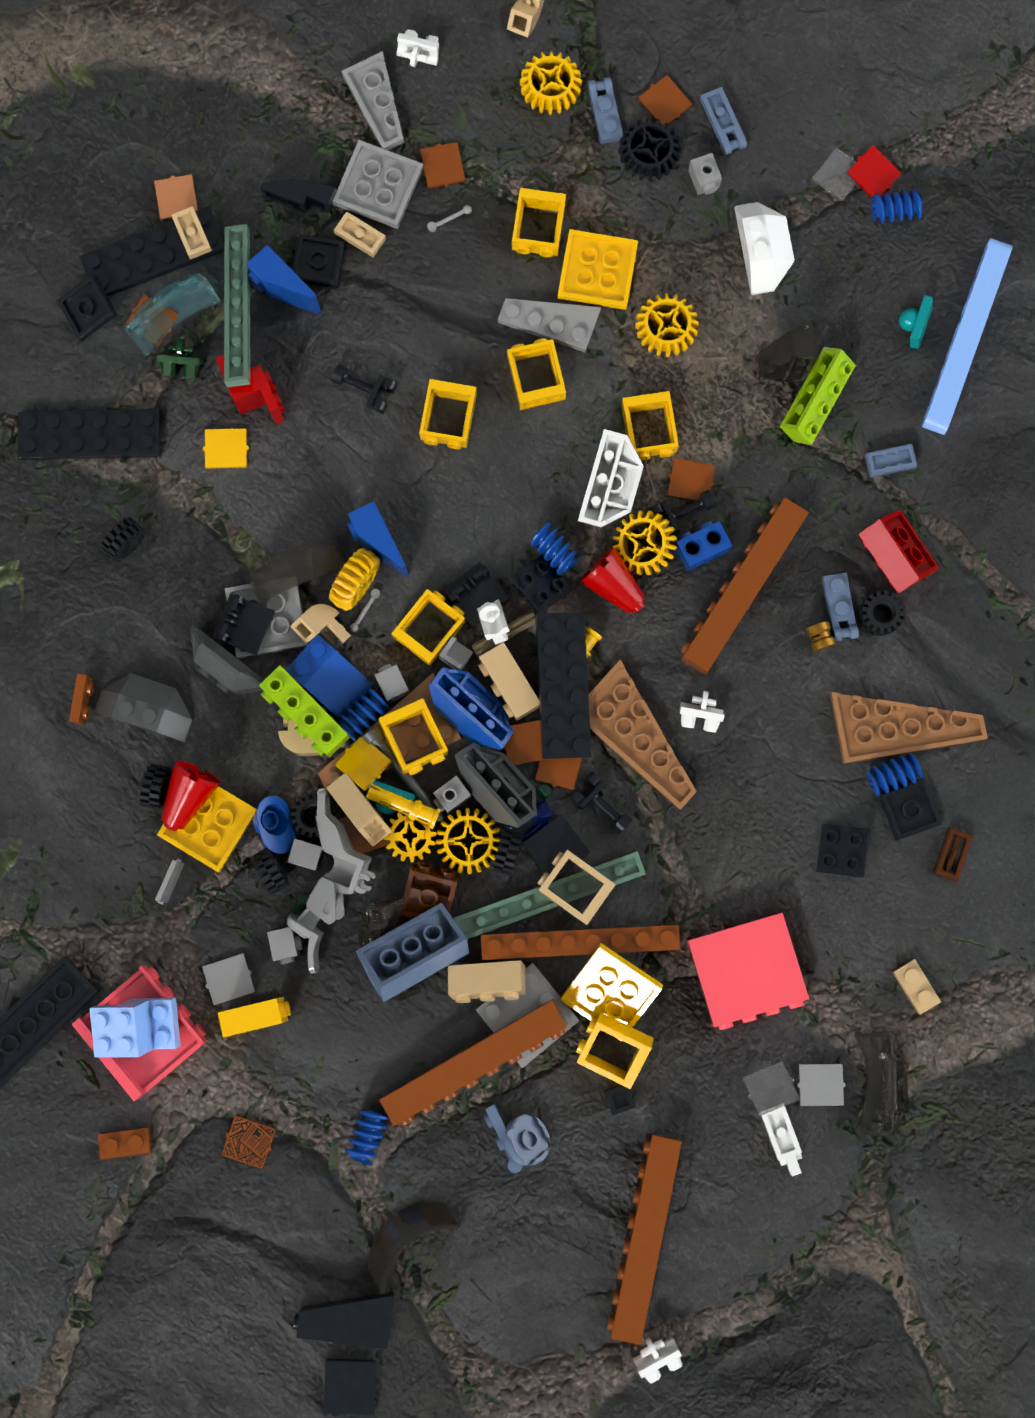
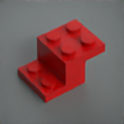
M223 354L215 359L224 378ZM260 364L250 368V385L228 387L241 415L267 404L276 424L285 421L282 413L286 411L268 370L263 372Z

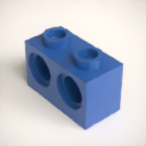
M712 521L701 525L699 531L693 534L689 531L678 537L679 541L675 545L677 546L676 551L687 572L731 550L732 544L720 521L714 524ZM710 534L716 535L719 542L711 544L707 540V536ZM687 545H694L698 549V553L689 554L685 547Z

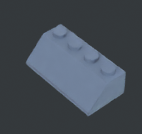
M440 903L356 950V954L371 984L382 1001L385 1002L469 954L467 938L444 905Z

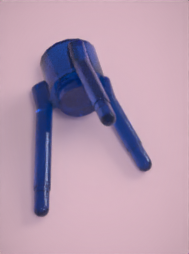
M536 800L537 814L529 821L532 820L534 824H537L523 835L522 842L541 827L549 824L547 820L553 818L550 807L545 800L541 802ZM510 825L507 826V830L516 828Z

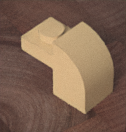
M517 0L511 8L507 30L528 37L538 21L544 1Z
M317 604L310 607L290 626L306 644L319 633L335 650L351 636L344 626L334 619L339 612L325 604Z
M283 718L284 727H288V730L278 731L282 744L292 753L299 756L319 755L311 747L314 742L308 736L304 739L294 729L297 724L292 719L287 722Z

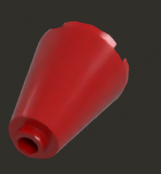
M615 548L610 549L599 558L591 570H587L580 579L584 586L628 614L632 611L636 614L645 605L643 602L645 599L643 592Z
M177 760L173 766L161 817L162 821L165 822L164 826L172 831L184 829L216 791L220 780L207 770L202 772L197 769V765L182 760Z

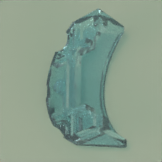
M199 273L193 274L185 281L180 282L178 280L166 286L146 300L133 313L134 319L125 325L124 330L147 357L156 344L173 327L194 313L218 304L221 300L207 278ZM166 308L179 314L174 322L164 311Z

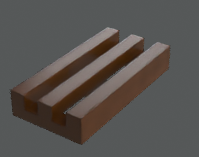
M949 827L933 874L958 882L973 835ZM953 834H955L956 837H955V840H954V843H953V846H952V849H951V852H950V855H949V858H948V861H947L945 870L943 871V870H942V867H943V864H944V861H945V858H946V855H947V852H948V849H949V846H950V843H951ZM961 837H963L965 841L954 874H951L950 870Z

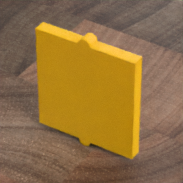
M247 429L205 430V446L203 447L205 452V468H247V451L249 450L247 445Z
M361 736L350 748L346 749V753L338 760L335 766L344 774L346 773L362 790L366 791L376 779L381 777L380 774L392 761L371 743L368 744L363 736Z

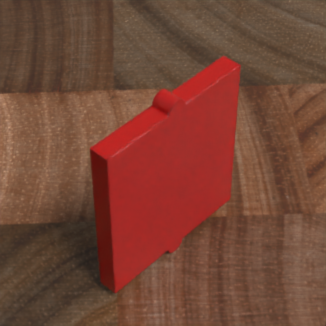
M874 145L863 156H859L857 162L847 172L871 198L874 194L881 196L886 190H890L891 184L902 174Z

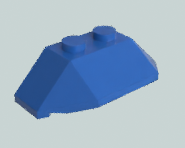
M442 667L430 682L429 689L435 711L472 743L499 750L505 746L514 731L502 707L503 703L468 671Z

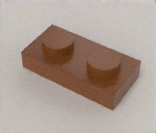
M77 674L69 718L70 722L77 725H85V720L89 719V696H92L94 693L93 678L84 674Z
M149 1127L98 1134L100 1160L152 1152Z

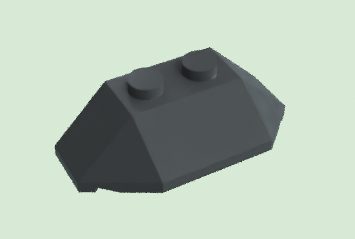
M193 624L190 628L194 662L199 666L198 672L207 679L212 676L218 680L215 685L225 693H228L229 690L234 694L264 691L259 686L264 681L263 678Z
M131 673L102 690L94 713L184 743L193 722L176 688Z
M474 742L456 753L455 758L464 786L496 822L519 828L536 816V789L504 753L482 747Z

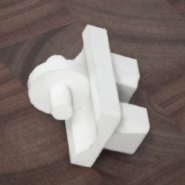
M409 29L404 34L399 33L397 37V56L410 59V66L416 67L418 61L437 65L439 55L438 37L429 35L426 37V40L418 38L416 31Z
M498 599L494 603L486 602L477 608L486 639H493L495 644L507 641V632L510 631L500 600Z
M703 691L702 697H692L691 703L700 705L681 702L679 708L681 726L694 728L696 717L705 718L703 730L715 733L720 721L723 722L724 710L706 707V705L715 707L717 700L708 699V691Z
M650 1337L646 1338L645 1341L648 1347L640 1350L641 1354L633 1358L641 1378L645 1377L651 1384L660 1379L661 1374L658 1369L666 1364L670 1371H675L682 1367L680 1359L682 1355L673 1337L664 1342L660 1339L655 1343L652 1342Z

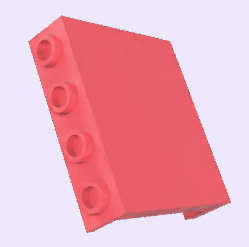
M783 913L774 914L686 941L688 949L692 954L712 1020L711 1025L713 1027L718 1026L719 1030L733 1027L732 1022L741 1019L743 1023L754 1021L757 1019L756 1015L764 1012L766 1016L780 1013V1008L789 1005L790 1009L801 1007L804 1005L803 1001L809 999Z
M147 965L139 967V970L97 1006L119 1005L132 998H174L176 995L169 986H163L158 980L160 975L152 966L148 968ZM177 1003L181 1047L177 1049H153L140 1057H98L133 1101L139 1100L208 1041L204 1037L207 1034L200 1024H194L189 1018L191 1013L183 1004L179 1006ZM89 1012L84 1017L78 1018L72 1025L94 1051Z

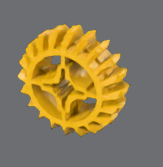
M552 50L549 56H545L542 52L540 59L533 56L532 63L527 62L525 69L521 72V94L525 96L526 104L531 103L533 110L539 107L541 114L544 110H548L549 115L552 114L553 110L560 114L562 107L568 110L570 103L575 104L576 97H579L581 92L580 87H582L580 70H577L576 62L570 63L571 59L569 56L562 59L561 52L554 56ZM562 75L569 81L568 88L561 81ZM534 78L538 81V84L540 85L539 91H537L532 84Z
M667 293L664 294V299H661L657 294L655 302L648 299L647 306L642 305L640 308L641 313L637 314L636 320L639 322L635 324V329L640 330L637 332V338H643L641 341L642 346L649 344V352L656 349L657 356H660L662 351L665 352L667 358L670 356L671 351L676 356L679 355L680 349L685 352L688 349L687 344L692 345L694 343L693 337H697L698 334L696 328H698L699 322L695 320L697 312H691L693 309L692 304L685 306V298L680 302L677 301V294L673 296V299H669ZM669 310L670 312H669V313H661L660 311ZM678 315L683 319L686 331L681 329V325L677 323ZM648 320H651L658 329L656 335L651 332ZM672 320V322H671V327H670V326H668V328L665 327L664 330L662 331V329H663V324L666 325V323H669V322ZM666 337H672V338H674L675 340H663V339L666 338Z
M638 511V519L631 513L629 514L631 522L623 519L621 522L625 527L616 528V531L621 534L620 537L613 536V540L619 541V544L614 545L613 548L620 550L619 554L621 558H624L623 561L626 566L629 565L628 569L630 572L636 569L637 575H642L645 569L646 575H651L653 567L655 572L659 573L661 571L659 564L667 567L668 563L665 561V558H674L672 554H669L670 549L677 550V546L671 545V542L676 541L677 537L669 536L675 529L674 527H667L669 520L664 519L661 521L662 515L659 513L654 516L652 511H648L645 516L643 511ZM650 524L641 534L632 532L640 525ZM657 528L662 536V547L658 546L655 542L657 534L655 531ZM636 538L645 539L654 548L643 546ZM628 539L633 541L635 546L633 558L628 550ZM649 552L658 554L648 562H640L641 558H644Z
M365 548L357 550L352 557H349L335 578L329 594L330 601L345 611L356 606L374 581L377 571L380 569V558Z
M469 808L465 809L466 816H462L460 810H456L457 819L454 820L453 816L449 814L447 817L451 823L448 825L444 821L441 822V825L446 830L445 832L437 831L438 835L444 837L443 840H436V844L444 845V848H440L437 852L438 854L446 852L447 855L443 857L442 861L445 863L451 859L450 869H453L458 864V873H462L465 866L467 867L468 874H472V866H476V870L479 873L482 871L479 864L484 863L485 867L489 868L490 864L487 858L489 857L493 861L496 859V856L491 853L492 851H498L499 847L494 846V843H499L501 838H494V834H498L500 829L495 828L491 830L490 827L495 824V820L486 823L488 814L485 813L482 818H479V809L474 811V816L470 815ZM464 822L463 834L459 837L449 838L453 828ZM472 822L482 825L489 837L476 836L472 831ZM468 829L469 834L472 835L471 838L475 837L476 840H482L471 843L470 854H468V848L465 847L466 844L462 845V842H456L466 839ZM489 844L485 854L473 861L475 847ZM449 846L463 847L466 861L456 858L450 851Z

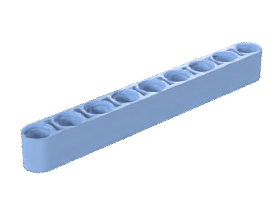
M990 238L986 244L924 416L922 428L945 435L1012 251V245Z

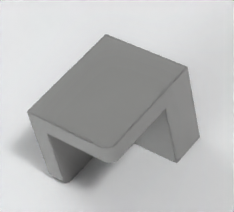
M452 636L439 657L441 661L453 669L463 670L474 653L457 642V638Z
M294 839L287 862L318 871L322 847Z

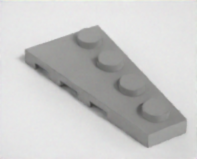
M383 51L342 70V76L380 147L390 150L404 143Z
M505 298L498 317V323L547 340L553 339L555 343L586 353L601 312V307Z

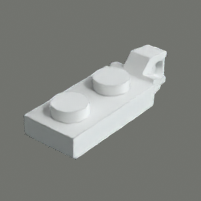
M781 1104L761 1111L762 1120L780 1165L787 1164L792 1177L801 1174L802 1172L797 1160L802 1159V1151L785 1105Z

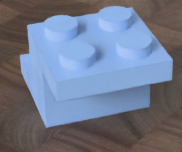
M132 998L119 1005H102L90 1008L94 1057H140L153 1049H177L181 1047L176 998Z

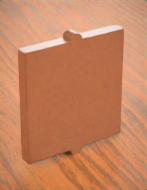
M192 174L179 177L172 175L171 178L154 181L161 221L173 219L172 214L192 206L195 211L198 210Z

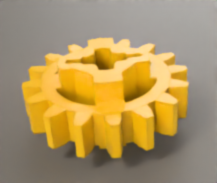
M398 812V820L390 818V822L393 825L389 827L392 832L384 838V840L390 841L386 848L388 850H395L392 854L393 857L400 854L402 862L409 857L411 863H414L416 856L424 860V852L432 853L428 848L429 845L436 846V843L431 838L437 836V833L431 832L429 825L422 822L420 823L426 830H418L415 828L414 821H411L408 815L403 816ZM404 822L405 827L400 832L395 833L397 827ZM409 825L412 832L417 834V837L413 838L412 847L409 840L404 838V835L408 834ZM421 840H426L424 846L416 851L418 843ZM395 842H403L406 845L407 852L400 850Z

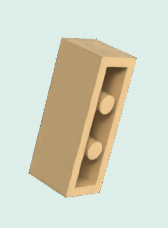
M504 642L479 656L481 663L478 665V668L484 677H490L493 682L490 687L497 698L501 696L504 700L505 705L502 707L509 718L514 717L518 721L539 708V699Z
M521 960L448 966V995L453 1000H456L457 1003L471 1002L470 999L480 998V1001L485 1002L494 1001L495 997H504L506 1000L519 999L520 995H526L525 965Z

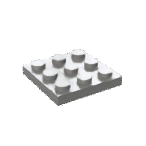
M358 140L333 199V205L398 229L423 171V163Z
M296 575L225 588L227 600L230 594H238L246 600L275 611L257 655L235 647L237 659L307 647L308 643L306 644L290 627L303 615Z
M533 963L525 969L526 995H520L519 999L516 1000L495 997L494 1001L484 1002L476 1009L493 1032L498 1031L553 998L568 1023V1026L564 1029L565 1032L579 1022V1019L571 1009L560 1001L561 997ZM549 1037L542 1041L544 1046L531 1053L528 1049L521 1053L523 1058L517 1061L518 1064L523 1068L557 1039L552 1040Z

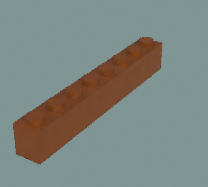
M784 498L781 504L775 503L769 513L772 515L769 523L764 521L757 531V534L760 535L757 542H750L744 552L748 556L744 562L738 561L731 573L735 574L731 582L725 581L719 591L722 594L718 602L713 600L706 611L710 614L705 622L700 620L693 631L697 636L693 642L688 640L681 650L684 654L681 660L704 675L707 674L809 514L808 511L787 498Z
M679 925L481 935L482 960L593 954L601 943L615 953L680 950Z
M553 998L386 1094L379 1101L393 1126L401 1123L403 1127L415 1120L413 1115L422 1111L423 1114H426L436 1108L435 1103L444 1099L447 1102L457 1096L458 1089L464 1086L466 1089H470L479 1083L478 1078L484 1074H487L488 1077L496 1074L501 1070L499 1066L508 1061L509 1065L523 1058L521 1053L529 1049L531 1053L544 1046L542 1041L551 1037L552 1040H555L566 1033L564 1029L568 1026V1023Z
M650 1133V1138H645L643 1153H646L645 1163H640L637 1178H641L640 1187L635 1188L632 1203H636L635 1212L629 1214L627 1228L631 1229L629 1239H624L622 1253L626 1254L624 1264L620 1263L618 1267L617 1279L621 1280L619 1289H614L612 1304L615 1305L613 1315L609 1314L606 1330H610L611 1339L641 1345L682 1141L678 1138Z

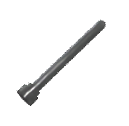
M377 725L363 736L365 741L373 746L376 745L380 752L392 761L390 763L415 796L422 801V804L437 809V806L413 776L409 773L403 775L393 751L383 740L385 737L382 735L384 732ZM441 812L436 821L437 823L444 821V815Z

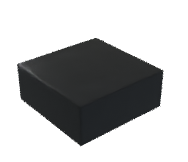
M619 1085L604 1091L612 1116L636 1108L629 1088Z

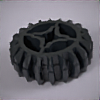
M650 118L647 119L646 123L639 119L637 126L631 123L629 130L623 132V138L619 141L618 154L621 155L620 162L625 164V171L632 169V177L639 174L640 181L646 176L651 182L653 176L660 180L662 173L668 176L670 169L674 170L676 168V162L680 159L679 152L681 151V146L678 144L679 136H674V128L667 130V122L660 125L659 118L655 123H651ZM641 138V144L637 145L636 149L631 150L633 143ZM668 150L667 156L658 162V155Z

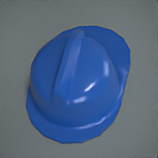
M278 796L264 798L254 813V828L270 851L276 854H284L290 851L295 839V830L288 805Z

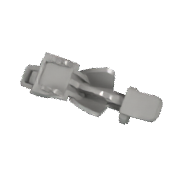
M321 788L317 791V816L315 817L322 850L333 856L334 867L329 873H326L319 879L307 900L305 911L301 915L291 913L287 917V925L304 939L309 938L308 968L311 974L319 972V946L324 932L316 927L319 920L322 919L327 924H331L344 917L343 894H353L355 892L363 894L366 891H370L372 886L366 885L364 880L370 881L371 878H376V874L368 870L372 858L356 851L352 847L345 825L331 814L330 793L326 788Z

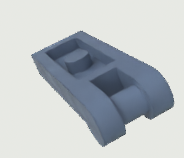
M605 77L603 81L595 82V80L587 81L600 144L620 141L623 138V132L611 77ZM605 90V95H597V91Z
M720 87L701 95L700 101L718 138L722 153L728 155L736 148L740 150L747 147L745 136L723 88ZM733 134L735 139L729 141L727 136Z
M847 573L823 576L822 583L832 637H834L835 642L842 641V638L850 637V639L858 638L859 631L855 621ZM847 622V628L841 629L839 623Z
M494 1102L486 1106L485 1110L487 1113L483 1116L488 1127L494 1126L498 1136L494 1137L500 1151L505 1149L509 1157L508 1169L513 1173H518L523 1165L515 1162L505 1146L506 1125Z

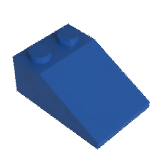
M268 245L246 263L250 271L248 276L253 281L252 285L260 294L264 292L269 298L316 314L321 312L316 294Z
M373 501L348 513L350 521L347 522V525L354 540H360L363 547L373 552L375 556L403 577L408 576L406 565L375 502Z
M318 634L285 670L338 718L339 714L347 717L346 708L348 707L353 710V702L359 703L361 701L360 696H365L368 693V689H372L374 686Z

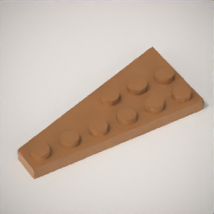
M620 659L588 694L590 730L674 806L681 810L697 791L680 765L674 751L665 739L662 730Z
M432 673L387 712L386 715L423 698L445 745L448 746L461 740L458 730L435 711L429 689V684L435 677L434 673ZM422 714L389 728L406 763L438 750ZM379 721L376 722L373 726H371V728L368 729V730H367L363 735H361V736H364L366 733H368L371 729H373V728H374L375 726H377V725L381 728V726H380V724H379ZM385 737L383 740H384V741L386 742V744L390 747V745H389V743H388V741H387V739H386V737ZM346 749L318 773L324 788H327L335 778L344 774L335 764L346 753ZM391 764L382 773L393 769Z
M835 692L830 693L843 764L988 739L983 715L941 710L934 707H922L881 699L863 698L862 696L843 695Z

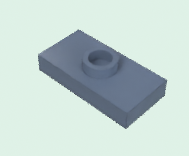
M912 444L869 452L864 455L870 478L914 469L918 466Z

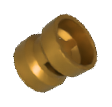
M828 621L806 628L807 635L812 639L811 647L813 652L836 645L834 637L830 635L831 627Z

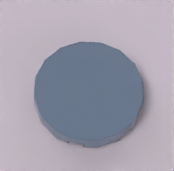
M524 1114L510 1121L505 1131V1146L515 1162L523 1166H532L542 1162L548 1155L549 1149L547 1148L550 1137L546 1126L540 1119Z

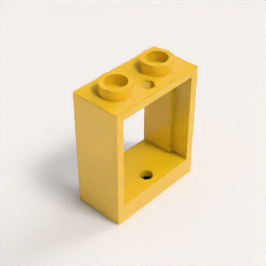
M520 188L512 237V250H516L520 254H529L531 252L538 253L543 257L558 256L566 194ZM524 207L558 212L553 243L520 239Z
M538 339L534 341V344L529 345L516 344L507 350L508 363L520 410L566 400V389L553 339ZM549 354L556 386L523 393L515 361Z
M430 379L419 432L420 439L424 440V443L428 445H438V443L447 444V447L451 449L467 448L477 397L476 387ZM435 396L468 402L462 437L428 431Z
M670 391L622 399L621 406L626 435L639 459L644 461L650 459V456L670 457L674 455L678 450L679 444ZM663 408L669 444L636 448L630 413Z
M427 589L391 634L395 640L431 667L451 637H455L466 623V620L463 617L465 613L455 605L450 607L444 602L446 598L436 590L432 593ZM429 602L455 621V624L432 652L405 633Z
M423 698L378 718L403 775L406 773L414 775L422 771V766L430 762L432 765H435L445 760L444 756L448 754V749ZM422 714L439 750L406 764L389 728Z
M284 997L219 1012L218 1017L222 1035L227 1037L289 1021L288 1016H291L289 1002H284Z
M600 1012L596 1020L591 1019L586 1029V1032L589 1033L587 1039H581L576 1049V1052L579 1053L577 1063L631 1089L652 1048L654 1038ZM600 1030L637 1048L626 1071L589 1053Z

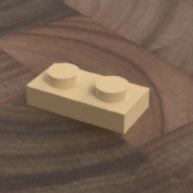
M193 206L171 215L190 260L212 251Z
M348 212L344 214L334 229V233L373 258L386 240L384 234Z
M915 959L892 971L919 1015L941 1003Z

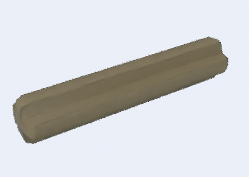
M532 611L507 624L510 631L507 632L508 639L535 624V615ZM485 637L474 643L472 649L477 656H481L501 643L495 644L493 639L487 640Z

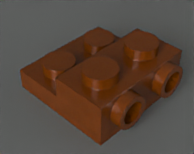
M427 862L412 864L399 915L415 918L440 903L444 905L450 914L460 876L455 875V871L450 868H441V871L432 869V865Z

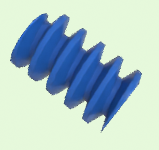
M911 190L909 193L902 191L900 195L898 192H892L891 196L888 193H883L882 196L874 194L872 197L871 214L874 223L876 218L879 217L881 224H884L886 216H888L890 223H893L895 215H897L899 222H902L904 214L907 215L910 221L913 218V213H916L917 219L922 218V197L916 190Z
M549 521L534 534L531 546H539L537 552L539 554L545 553V561L552 559L550 567H558L556 573L561 575L572 569L582 556L574 558L577 550L568 551L570 542L564 545L561 544L564 536L556 538L555 535L558 529L549 531L551 525Z
M370 688L368 689L369 698L364 695L360 696L362 704L356 701L353 702L355 710L346 708L348 717L342 714L338 715L341 722L338 724L353 741L357 740L355 732L363 735L362 726L370 729L369 720L378 722L376 714L379 713L385 716L384 707L389 708L383 699Z
M908 753L906 758L899 756L897 762L894 759H890L888 765L882 762L879 764V768L873 765L870 767V771L867 770L869 784L877 797L880 796V788L887 794L889 793V785L894 790H898V782L907 787V779L916 784V776L923 777L919 762L913 753Z
M374 1109L360 1110L359 1113L364 1116V1120H356L355 1122L361 1128L352 1129L357 1139L348 1140L354 1147L345 1148L344 1151L358 1162L373 1165L372 1161L368 1158H375L376 1152L371 1148H379L380 1143L376 1139H382L384 1136L379 1129L387 1128V1124L383 1120H388L389 1117L387 1114Z

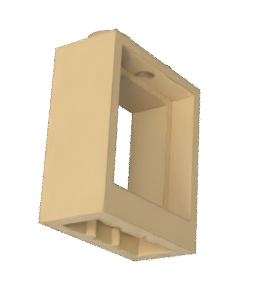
M346 773L335 778L326 788L357 830L372 846H375L392 832Z
M569 850L565 854L559 852L552 862L555 868L550 874L545 872L537 883L541 886L538 891L587 925L616 884ZM568 859L603 884L583 913H580L547 889Z

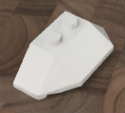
M758 202L737 205L734 208L751 295L774 292L795 261L786 216Z
M604 429L578 518L579 522L603 527L631 513L644 466L627 435Z

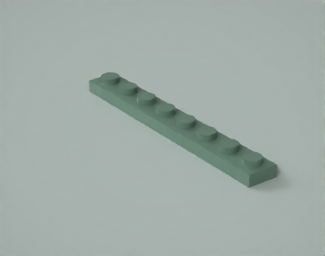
M247 224L224 227V383L226 387L251 384L250 277L248 276L250 271L246 264L250 261V230Z
M638 851L592 867L616 885L646 874ZM581 871L552 882L547 889L568 903L598 892L603 884L586 871ZM540 887L455 917L454 921L465 937L470 939L559 905L539 892Z

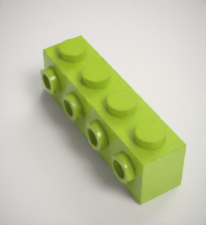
M823 348L782 421L780 428L794 442L808 445L813 444L856 365L842 349Z
M281 665L259 685L264 690L261 695L270 705L275 702L280 707L277 712L287 722L292 719L297 724L294 729L304 739L308 736L314 742L311 747L320 756L325 753L330 758L350 738Z

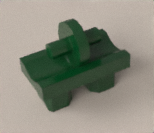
M181 338L178 339L177 345H169V351L177 352V355H157V362H161L162 375L176 376L177 364H184V377L198 378L200 365H204V358L185 356V353L193 354L194 347L186 346L185 339Z

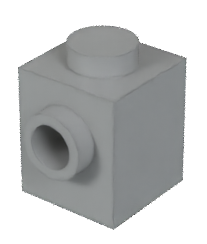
M713 153L690 160L688 171L697 194H711L720 187L722 176Z
M457 776L433 793L436 797L433 800L437 808L441 809L440 812L446 810L448 814L471 798V794Z
M290 927L267 932L273 961L280 960V965L295 962L294 957L300 956L299 950H303L300 935L296 936V932Z

